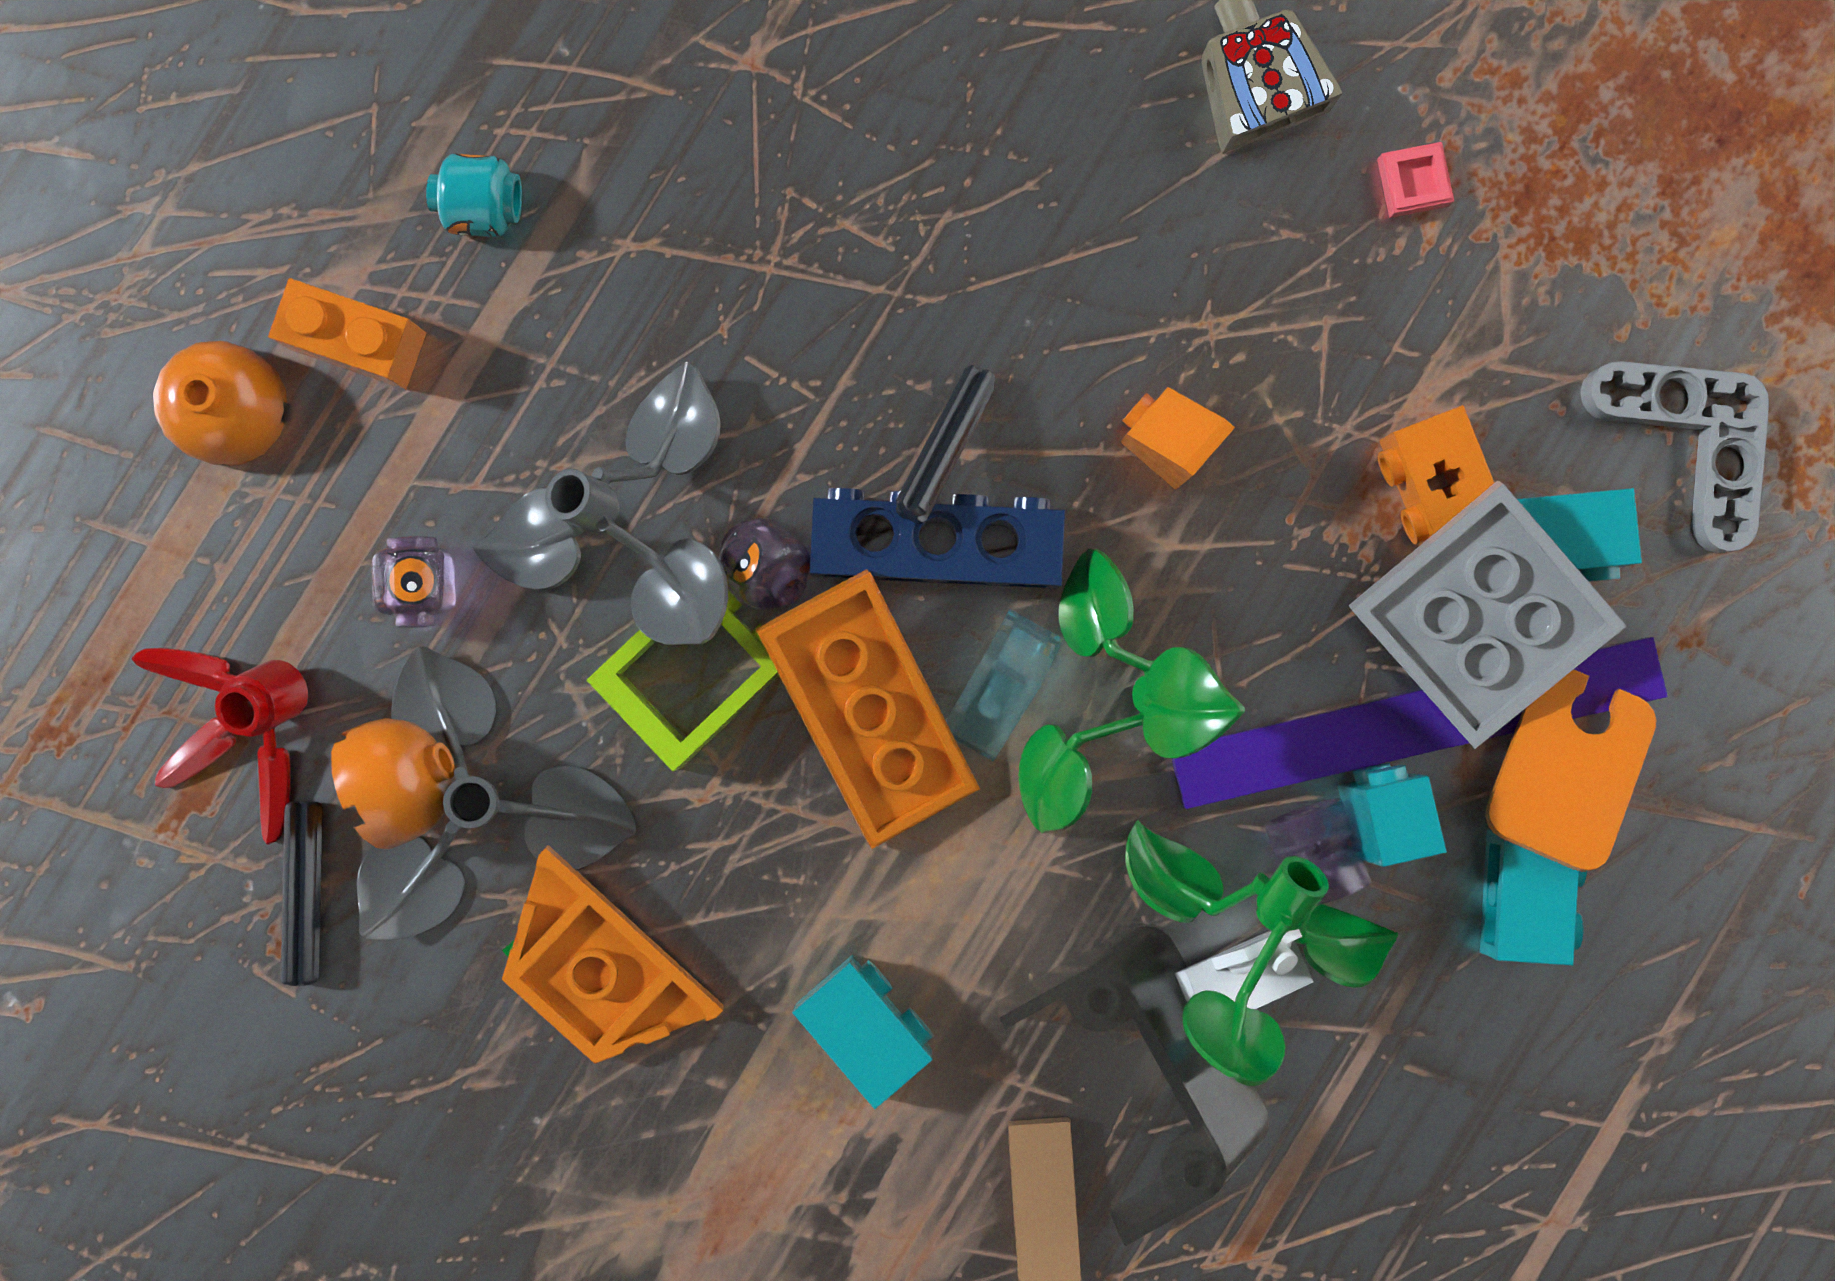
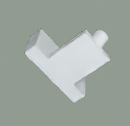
M1299 929L1291 930L1283 936L1249 997L1247 1008L1257 1009L1313 983L1300 950L1294 940L1302 937ZM1272 931L1263 933L1175 973L1186 1001L1188 1002L1193 995L1201 991L1211 990L1220 992L1235 1002L1239 989Z

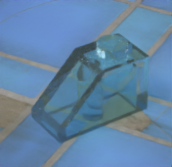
M1009 609L946 719L955 740L994 762L1041 687L1064 639Z

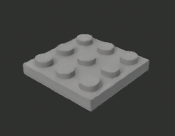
M1496 481L1349 605L1356 616L1474 749L1627 627L1500 481Z

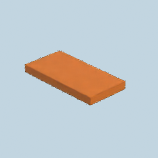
M864 570L755 629L871 849L980 790L871 572Z

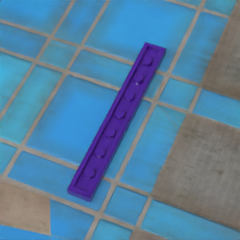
M1645 637L1599 648L1578 665L1574 670L1590 677L1584 693L1574 700L1571 714L1572 718L1576 719L1609 711L1613 694L1618 689L1638 696L1646 702L1668 697L1654 637ZM1421 689L1223 735L1209 746L1190 756L1173 758L1172 763L1182 806L1184 809H1189L1460 746L1469 742ZM1522 711L1488 739L1514 733Z

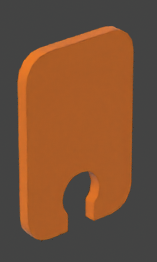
M1573 669L1522 711L1487 803L1485 816L1492 832L1500 838L1573 870L1586 872L1595 870L1605 864L1611 854L1653 738L1657 720L1654 710L1649 703L1638 696L1618 689L1614 692L1609 705L1611 718L1606 731L1595 735L1585 733L1573 721L1571 709L1576 697L1584 693L1590 676Z

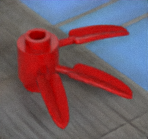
M146 648L137 652L132 657V660L142 669L219 692L215 700V713L217 717L212 718L165 762L157 773L155 786L171 788L195 776L218 760L236 744L234 734L249 737L263 734L264 746H261L257 752L261 832L263 840L267 845L276 842L284 830V808L290 800L291 769L289 752L282 747L276 748L275 727L298 716L304 710L308 700V689L302 674L293 665L282 660L267 661L235 676L228 674L230 665L225 659L207 654L169 648Z

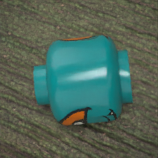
M450 154L443 161L439 174H430L426 187L427 206L429 211L438 212L440 222L448 233L501 237L506 232L510 223H518L522 208L521 178L519 174L511 173L507 162L502 158L496 156Z

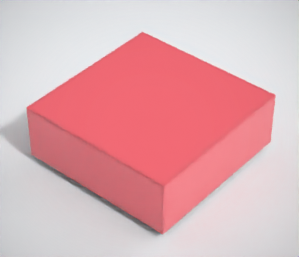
M1442 142L1386 152L1378 157L1377 162L1389 218L1449 207L1454 202Z

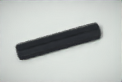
M970 365L964 369L896 498V513L902 519H909L916 524L927 521L994 391L995 376L990 370L981 369L977 365Z
M292 801L287 803L284 808L281 981L289 986H307L316 983L319 979L323 807L321 803L315 801Z

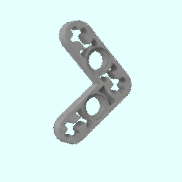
M1624 361L1609 362L1590 372L1583 380L1580 393L1582 404L1593 417L1604 421L1699 430L1691 520L1692 535L1697 544L1703 549L1716 554L1738 551L1748 546L1756 537L1760 518L1769 411L1768 392L1763 383L1756 377L1745 373ZM1615 377V386L1617 388L1635 390L1642 386L1644 388L1641 397L1628 396L1615 401L1613 406H1611L1610 395L1600 393V385L1611 381ZM1666 381L1679 382L1688 393L1689 401L1686 409L1681 414L1668 412L1660 402L1659 392L1661 386ZM1735 390L1737 399L1747 403V409L1736 413L1735 416L1733 407L1714 404L1705 408L1708 397L1720 398L1734 393ZM1724 447L1735 449L1744 460L1743 473L1735 481L1724 479L1716 469L1715 460L1717 454ZM1739 490L1741 492L1740 498L1728 501L1727 497L1714 498V491L1726 493ZM1726 512V519L1736 522L1737 529L1735 533L1726 534L1724 537L1723 530L1713 528V518L1722 516Z

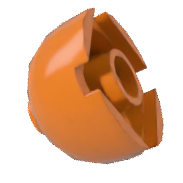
M227 341L197 342L175 353L160 370L153 391L154 415L164 436L187 456L214 465H243L265 454L280 437L284 423L281 422L284 413L283 402L287 403L286 388L276 368L255 351Z
M390 718L370 721L342 733L346 739L334 743L331 751L332 777L337 797L343 810L355 806L360 817L365 822V824L354 827L364 840L375 848L392 849L416 839L437 824L445 814L443 799L447 788L452 783L451 778L454 777L455 771L453 757L443 743H437L433 736L413 722Z

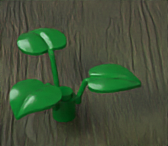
M1088 548L1086 552L1082 553L1066 581L1059 605L1060 629L1069 648L1082 657H1094L1104 648L1110 657L1144 671V676L1137 679L1132 691L1133 703L1140 713L1075 733L1069 740H1067L1063 730L1057 725H1044L1029 738L1019 763V789L1025 811L1034 827L1041 834L1067 829L1074 825L1084 814L1090 803L1092 795L1091 769L1085 756L1077 751L1084 743L1143 725L1145 740L1156 754L1164 758H1184L1216 741L1245 712V707L1231 695L1221 683L1210 664L1196 651L1185 647H1173L1164 651L1156 660H1146L1122 649L1117 644L1116 639L1124 637L1132 627L1134 614L1133 600L1129 586L1118 567L1104 552L1098 549Z
M1139 820L1136 821L1130 830L1125 852L1129 879L1142 900L1165 917L1182 923H1191L1197 918L1201 910L1208 915L1217 916L1256 894L1258 895L1257 917L1272 932L1239 989L1235 1002L1220 992L1205 990L1190 998L1182 1014L1184 1031L1197 1052L1214 1068L1225 1076L1234 1077L1238 1083L1247 1086L1264 1084L1275 1075L1282 1065L1285 1056L1284 1036L1278 1023L1264 1012L1247 1008L1249 997L1287 932L1299 929L1302 937L1294 940V942L1303 944L1305 959L1312 968L1337 984L1353 988L1364 987L1376 978L1389 951L1398 938V932L1319 903L1329 889L1328 880L1319 867L1305 858L1289 856L1282 861L1271 878H1268L1263 873H1258L1252 883L1221 899L1224 887L1220 874L1204 857L1176 841L1153 833L1140 823Z

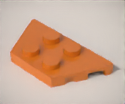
M547 845L543 849L536 862L537 867L519 919L514 944L510 950L502 980L594 1064L622 1054L626 1048L640 1043H651L669 1036L671 1031L703 1019L709 1021L721 1014L724 1005L553 848Z

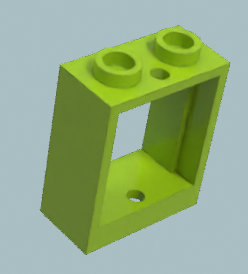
M729 589L727 608L721 625L761 667L686 738L671 725L623 674L656 642L647 637L641 630H638L587 679V682L673 772L681 770L779 676L755 631L762 624L759 623L752 631L735 614L743 604Z

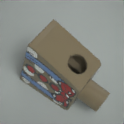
M1220 0L1215 4L1214 8L1224 33L1208 41L1201 58L1216 134L1222 154L1331 111L1342 95V91L1293 11L1284 9L1260 19L1252 0Z

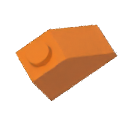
M1167 387L1157 400L1146 393L1122 421L1131 430L1121 440V443L1176 490L1198 471L1235 427L1225 418Z

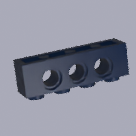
M829 488L828 498H813L810 574L812 577L849 579L864 570H868L871 572L874 580L1043 589H1058L1062 586L1065 510H1052L1050 499L1017 497L1014 498L1013 508L989 506L988 496L952 495L951 505L935 504L927 521L916 524L909 519H902L896 513V498L900 491L890 492V501L865 500L864 490L851 488ZM871 519L886 521L894 532L890 545L884 550L877 552L863 548L857 538L858 531L863 523ZM942 522L953 530L955 544L951 550L944 554L935 555L927 552L921 546L919 535L927 524ZM993 525L1008 527L1016 537L1017 545L1015 551L1004 558L991 556L982 545L983 532Z

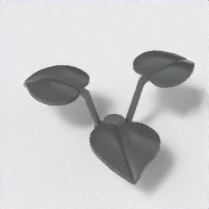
M685 362L677 367L654 387L631 418L626 434V450L633 460L647 466L612 471L597 467L594 469L592 476L576 469H566L559 472L552 478L547 488L536 489L525 494L508 509L496 527L473 547L478 557L491 570L509 582L531 590H550L566 582L579 566L581 553L575 537L580 536L584 530L588 532H605L642 556L654 567L643 573L633 588L631 612L638 628L652 640L671 646L704 645L707 641L711 640L723 621L728 602L727 577L719 558L704 544L691 539H681L671 546L662 559L657 552L615 524L614 521L619 513V503L615 491L609 486L613 482L656 477L662 466L667 471L676 475L688 474L707 461L718 443L720 418L717 406L698 369L689 362Z
M419 646L409 656L398 676L392 699V719L415 723L433 736L437 743L441 742L449 749L455 763L454 775L456 780L447 788L443 799V806L450 821L447 823L445 831L433 850L421 837H417L408 843L392 849H379L374 846L370 848L358 870L359 933L363 938L371 940L408 938L434 928L454 912L463 896L465 886L464 874L454 863L441 858L461 827H482L488 824L497 812L530 816L524 828V840L530 853L538 859L539 854L549 845L574 869H580L595 863L617 845L633 836L636 831L634 818L623 798L613 787L594 773L575 766H556L540 772L532 782V804L499 800L498 793L490 782L476 776H469L464 754L460 746L480 742L491 730L496 716V700L491 687L471 667L445 657L430 648Z

